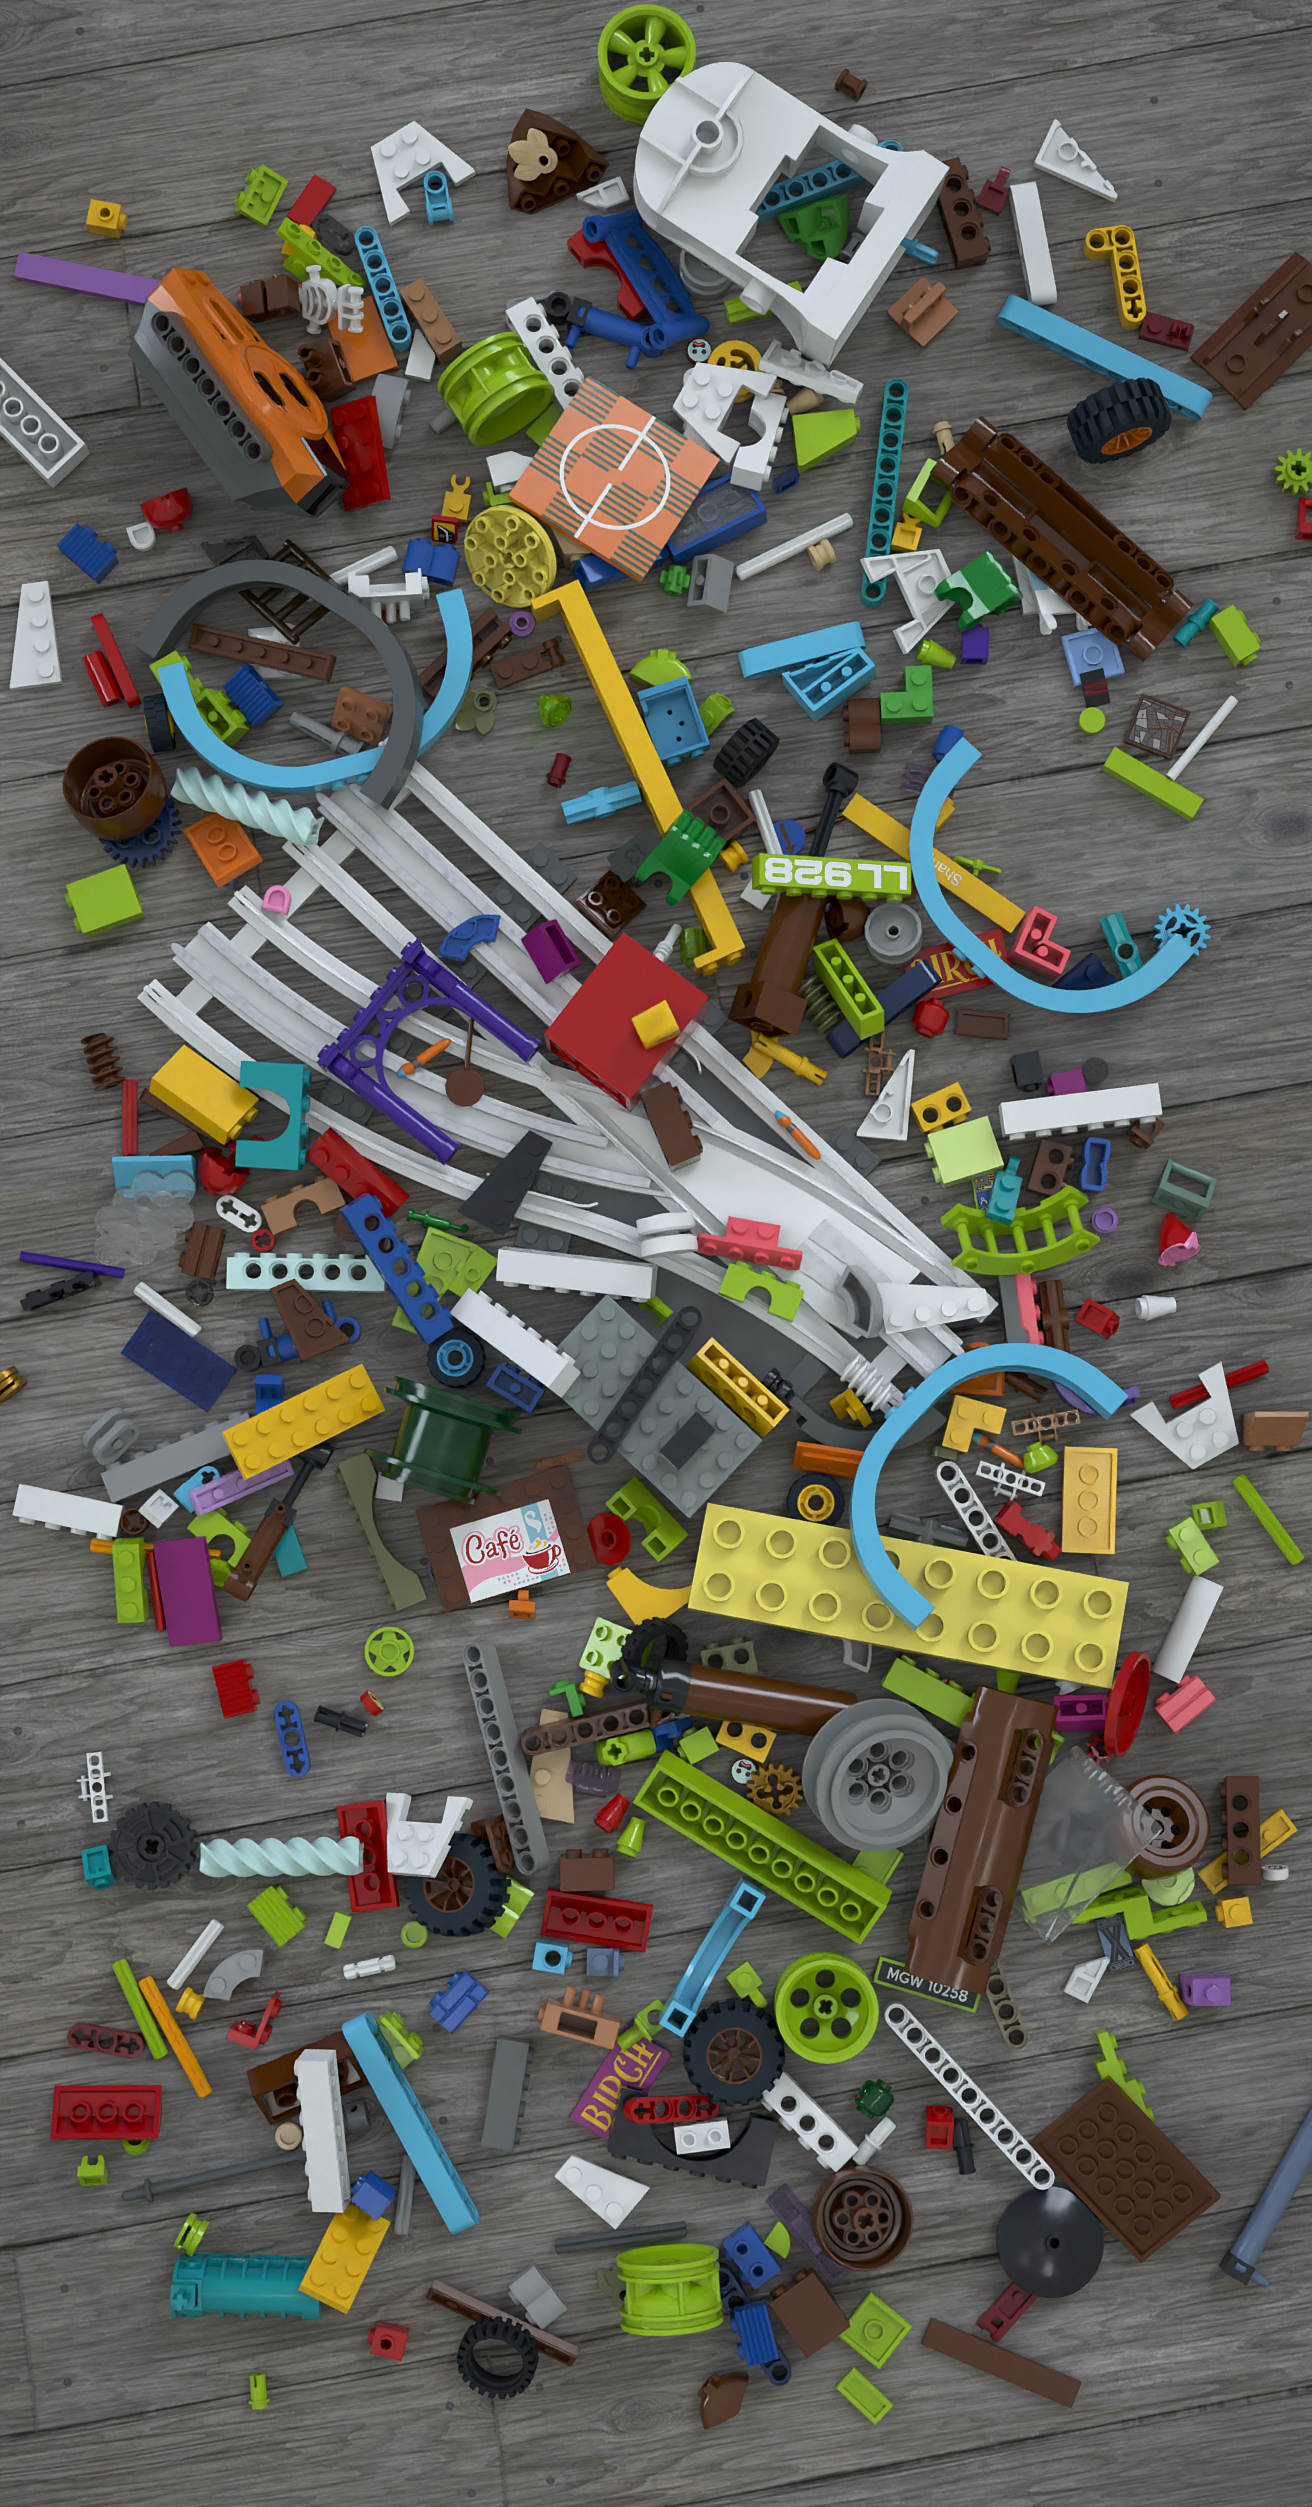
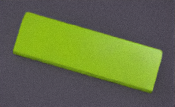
M1114 747L1102 767L1103 771L1191 822L1204 800Z

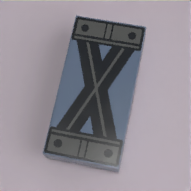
M1117 1913L1113 1917L1094 1920L1104 1956L1110 1960L1107 1965L1109 1972L1113 1973L1136 1966L1121 1914Z

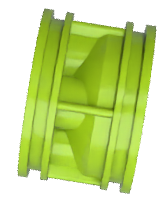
M516 332L499 333L475 344L457 357L443 372L438 381V392L444 398L447 406L452 409L462 424V428L466 435H468L469 440L476 447L492 446L516 435L534 422L548 408L554 398L555 389L553 385L548 381L545 373L537 371L531 366L528 361L530 351Z
M818 1951L796 1959L780 1976L774 1993V2012L783 2039L794 2052L812 2062L833 2064L848 2060L861 2052L875 2033L879 2017L876 1993L863 1969L856 1962L839 1953ZM822 1970L833 1972L835 1978L832 1985L828 1987L819 1986L815 1981L818 1972ZM798 1988H803L809 1993V2000L803 2006H796L790 2001L792 1992ZM847 1988L856 1989L860 1993L858 2003L853 2006H847L841 2001V1993ZM821 2000L831 2001L828 2011H825L824 2008L822 2010L819 2009L821 2007ZM806 2018H814L819 2023V2030L813 2036H805L800 2031V2025ZM836 2018H845L850 2022V2031L845 2036H837L832 2032L831 2025Z
M671 2243L639 2247L617 2255L616 2264L620 2267L617 2270V2277L626 2282L624 2305L619 2309L620 2315L623 2317L620 2321L621 2329L636 2335L671 2336L705 2331L723 2323V2313L720 2311L723 2307L719 2282L720 2264L716 2261L719 2258V2250L714 2246L705 2244Z

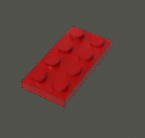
M367 396L330 408L334 440L348 475L341 483L345 511L353 512L390 501L376 397Z

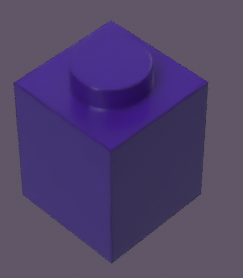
M978 624L967 631L961 632L960 664L986 665L989 658V628Z

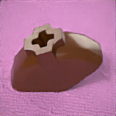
M715 2372L703 2383L697 2395L701 2398L700 2417L704 2429L714 2427L735 2417L739 2413L748 2383V2374L731 2372L719 2376Z

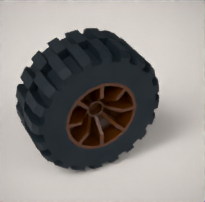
M454 1833L448 1844L451 1848L436 1877L405 1876L404 1883H408V1890H405L404 1893L405 1899H410L411 1904L408 1905L411 1914H418L416 1921L421 1926H427L428 1931L446 1937H467L484 1932V1928H491L496 1923L494 1917H501L505 1909L502 1905L503 1903H509L510 1894L506 1893L507 1887H511V1879H507V1872L501 1874L497 1870L488 1840H482L480 1836L473 1834Z
M733 1998L726 1999V2002L719 2003L717 2001L712 2003L711 2007L703 2008L698 2013L696 2019H693L684 2037L683 2061L690 2082L697 2087V2091L703 2097L705 2095L708 2096L710 2101L716 2104L722 2102L728 2107H733L734 2104H741L742 2107L749 2105V2102L752 2100H761L764 2098L762 2092L765 2089L771 2092L775 2087L772 2081L775 2078L780 2079L782 2075V2067L785 2064V2046L779 2028L770 2014L768 2015L763 2008L761 2009L750 2004V2001L743 1999L742 2001H735Z

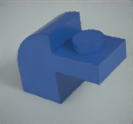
M255 1375V1416L285 1401L282 1375Z

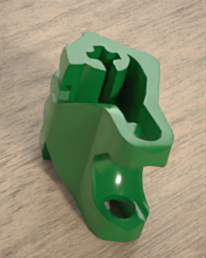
M990 551L944 579L933 591L939 601L949 599L962 605L963 613L960 620L956 622V625L962 632L978 625L982 618L992 611L999 616L1023 598L1015 581Z
M685 809L669 826L665 833L666 835L645 857L634 874V877L641 882L646 881L654 872L662 871L668 874L672 879V887L666 895V903L670 906H675L713 863L726 843L719 836L715 839L713 838L716 833L713 828L707 826L703 830L702 827L705 823L700 818L696 817L692 821L693 815Z

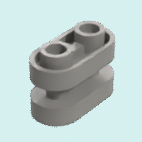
M116 1407L108 1410L84 1434L83 1444L99 1464L109 1465L115 1462L138 1439L140 1430L122 1408Z

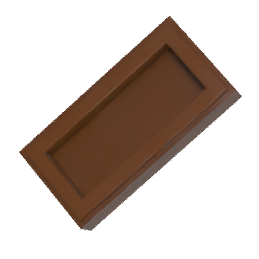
M958 1008L955 1035L1008 1040L1010 1013Z

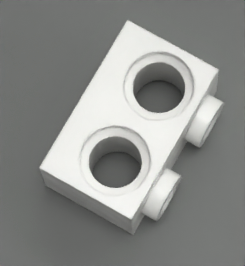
M726 2115L716 2116L708 2120L674 2122L677 2155L731 2148Z

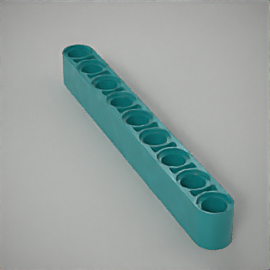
M900 378L889 380L883 397L865 558L890 554L908 398V385ZM896 389L902 393V396L895 398L889 392ZM890 414H894L898 416L900 420L898 422L893 423L890 422L886 417ZM891 439L897 445L889 448L884 444V441ZM889 464L894 470L886 473L881 469V466ZM886 489L891 493V496L883 498L878 494V491ZM883 514L888 518V521L880 523L876 521L875 516ZM880 539L884 541L885 546L876 548L873 546L872 541ZM863 569L861 602L867 608H877L881 605L884 598L887 576L870 583ZM874 589L878 591L879 597L869 598L866 592Z

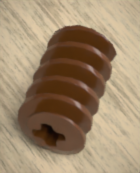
M105 1033L90 1035L81 1040L82 1044L88 1045L83 1049L85 1054L90 1055L87 1057L86 1062L93 1065L89 1068V1073L96 1075L92 1078V1083L99 1085L94 1091L113 1088L126 1080L123 1076H117V1073L123 1070V1067L114 1066V1063L119 1061L120 1057L111 1055V1053L118 1050L117 1047L109 1046V1043L115 1040V1038L106 1036Z

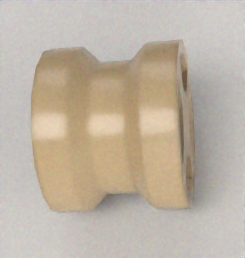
M827 539L821 540L817 546L811 545L807 547L809 558L817 571L822 570L824 565L828 563L834 564L837 562L834 550Z

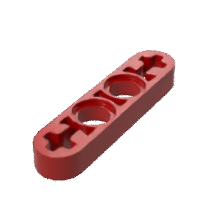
M101 612L90 617L129 708L131 709L142 704L103 613Z
M701 2094L633 2097L625 2103L623 2111L628 2121L640 2124L708 2120L718 2115L720 2102L716 2104L710 2101L708 2096L705 2095L703 2097ZM685 2100L688 2103V2111L686 2114L681 2115L679 2105ZM659 2102H663L665 2112L659 2117L656 2114V2106ZM697 2104H710L709 2108H707L706 2110L697 2109ZM638 2107L647 2108V2112L634 2114V2109Z

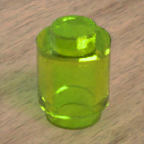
M686 928L681 931V936L679 937L680 961L686 964V967L696 968L694 959L706 953L705 935L702 934V929Z

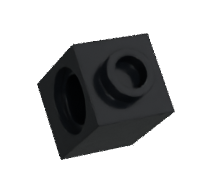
M1038 1051L1013 1055L1010 1058L1016 1089L1023 1088V1092L1038 1090V1085L1044 1082Z

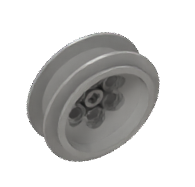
M870 1699L843 1709L819 1730L811 1742L804 1759L802 1786L809 1807L838 1841L860 1851H887L910 1843L936 1822L954 1759L945 1738L917 1709L898 1700Z

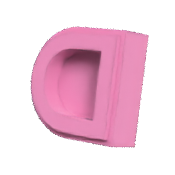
M280 885L270 887L265 893L261 908L288 916L292 901L289 891Z

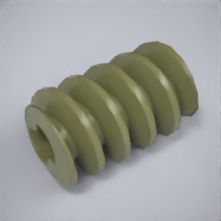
M814 975L802 982L798 996L807 1000L806 1008H809L805 1012V1016H815L811 1021V1025L820 1024L817 1033L823 1034L844 1018H838L842 1012L841 1009L832 1010L836 1003L835 1000L826 1001L830 992L820 993L824 984L815 985L814 982L817 980L818 975Z

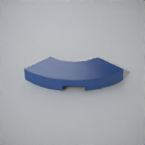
M479 915L469 918V920L453 928L444 939L438 957L464 962L467 954L475 946L485 942L495 943L501 916Z

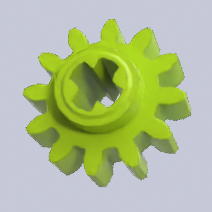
M1301 448L1297 449L1295 455L1290 450H1287L1285 458L1279 456L1276 461L1279 466H1276L1273 470L1274 474L1279 475L1274 483L1284 484L1282 492L1287 491L1288 488L1292 489V496L1296 495L1298 489L1305 495L1308 491V486L1312 488V462L1309 460L1311 452L1302 456ZM1293 469H1297V473L1300 474V475H1299V476L1296 475V473H1295V471H1293Z

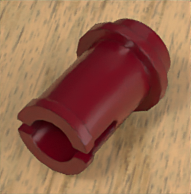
M556 753L551 771L546 774L547 784L561 788L562 784L566 783L564 778L572 761L570 756Z

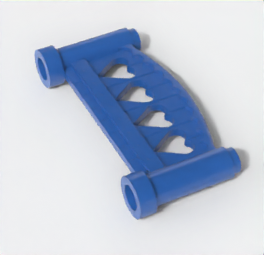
M631 209L606 216L596 214L586 217L582 225L585 238L592 243L605 240L656 322L649 331L650 342L656 349L669 348L675 342L703 335L709 330V320L705 316H697L689 294L676 269L659 245L642 228L643 219L638 210ZM629 235L636 238L637 244L641 246L643 251L627 246L626 241ZM643 256L650 260V265L655 268L656 272L642 268L639 265ZM656 278L663 281L664 287L668 289L669 293L657 290L652 286ZM669 299L676 302L677 308L681 310L682 315L667 310L666 305Z

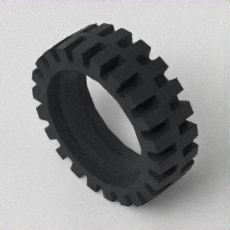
M491 2316L485 2317L484 2322L480 2319L474 2325L472 2324L462 2338L457 2353L459 2374L463 2373L462 2379L465 2383L470 2381L469 2387L472 2390L478 2387V2394L482 2396L486 2391L489 2392L488 2398L492 2399L495 2398L496 2394H498L499 2399H505L507 2394L510 2398L515 2397L517 2392L521 2394L524 2392L525 2387L528 2388L534 2377L539 2360L538 2346H535L536 2340L534 2337L529 2338L531 2332L528 2329L521 2331L523 2325L519 2322L515 2326L511 2325L513 2319L507 2318L506 2322H502V2316H496L493 2322ZM487 2339H496L512 2345L522 2357L523 2367L521 2371L509 2376L493 2375L485 2371L475 2361L473 2356L475 2344Z

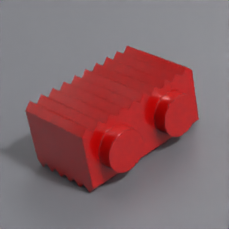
M241 1659L212 1667L224 1719L258 1710L257 1705L261 1704L258 1690L252 1688L250 1679L254 1678V1671L251 1663H246V1659Z

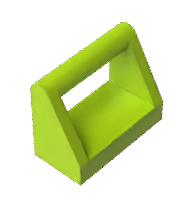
M928 458L905 499L902 511L938 528L953 500L951 499L950 491L947 490L935 514L919 500L930 479L941 484L930 474V471L937 462Z

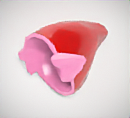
M1168 1212L1165 1215L1159 1233L1158 1248L1160 1257L1158 1263L1163 1266H1175V1262L1183 1261L1196 1255L1200 1251L1201 1245L1196 1232H1193L1182 1223L1174 1212Z

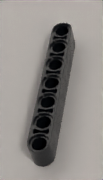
M686 1306L680 1310L589 1443L587 1456L594 1464L604 1465L610 1461L700 1329L702 1315L696 1307ZM692 1312L698 1316L695 1325L687 1326L683 1323V1317L686 1313ZM677 1334L682 1337L683 1342L680 1347L672 1348L668 1345V1339L671 1335ZM657 1357L666 1358L668 1361L667 1367L663 1370L654 1369V1359ZM649 1379L652 1381V1388L649 1392L642 1393L638 1390L637 1387L640 1380ZM627 1401H634L637 1404V1410L632 1415L624 1414L622 1410L624 1403ZM612 1423H618L622 1427V1432L617 1437H611L607 1433L608 1426ZM598 1445L605 1446L607 1450L606 1456L601 1460H597L592 1456L593 1448Z

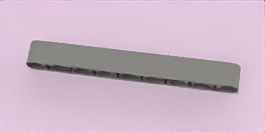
M489 1640L468 1643L463 1648L462 1658L518 1870L522 1874L531 1875L547 1869L550 1864V1855L497 1651L494 1644Z

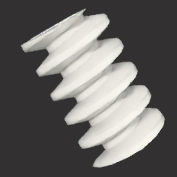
M860 1353L842 1371L843 1374L840 1381L843 1382L850 1379L848 1388L852 1389L857 1386L858 1389L855 1395L858 1397L865 1394L864 1404L873 1401L874 1403L871 1407L873 1412L881 1409L898 1390L890 1393L892 1384L889 1382L882 1385L884 1376L880 1375L875 1378L874 1375L877 1370L875 1367L866 1370L869 1361L865 1360L859 1363L862 1355Z

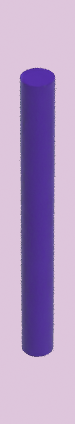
M23 1251L20 1253V1262L80 1272L91 1271L98 1275L121 1279L125 1275V1268Z

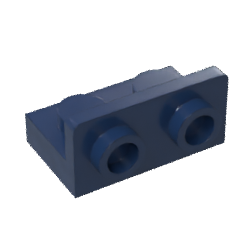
M1090 953L1051 986L1062 990H1091L1114 984L1117 979L1114 975L1108 973L1094 953Z

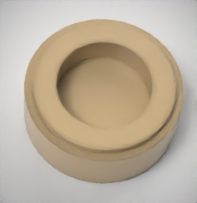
M292 2121L282 2123L275 2134L278 2146L285 2150L295 2149L303 2138L301 2127Z

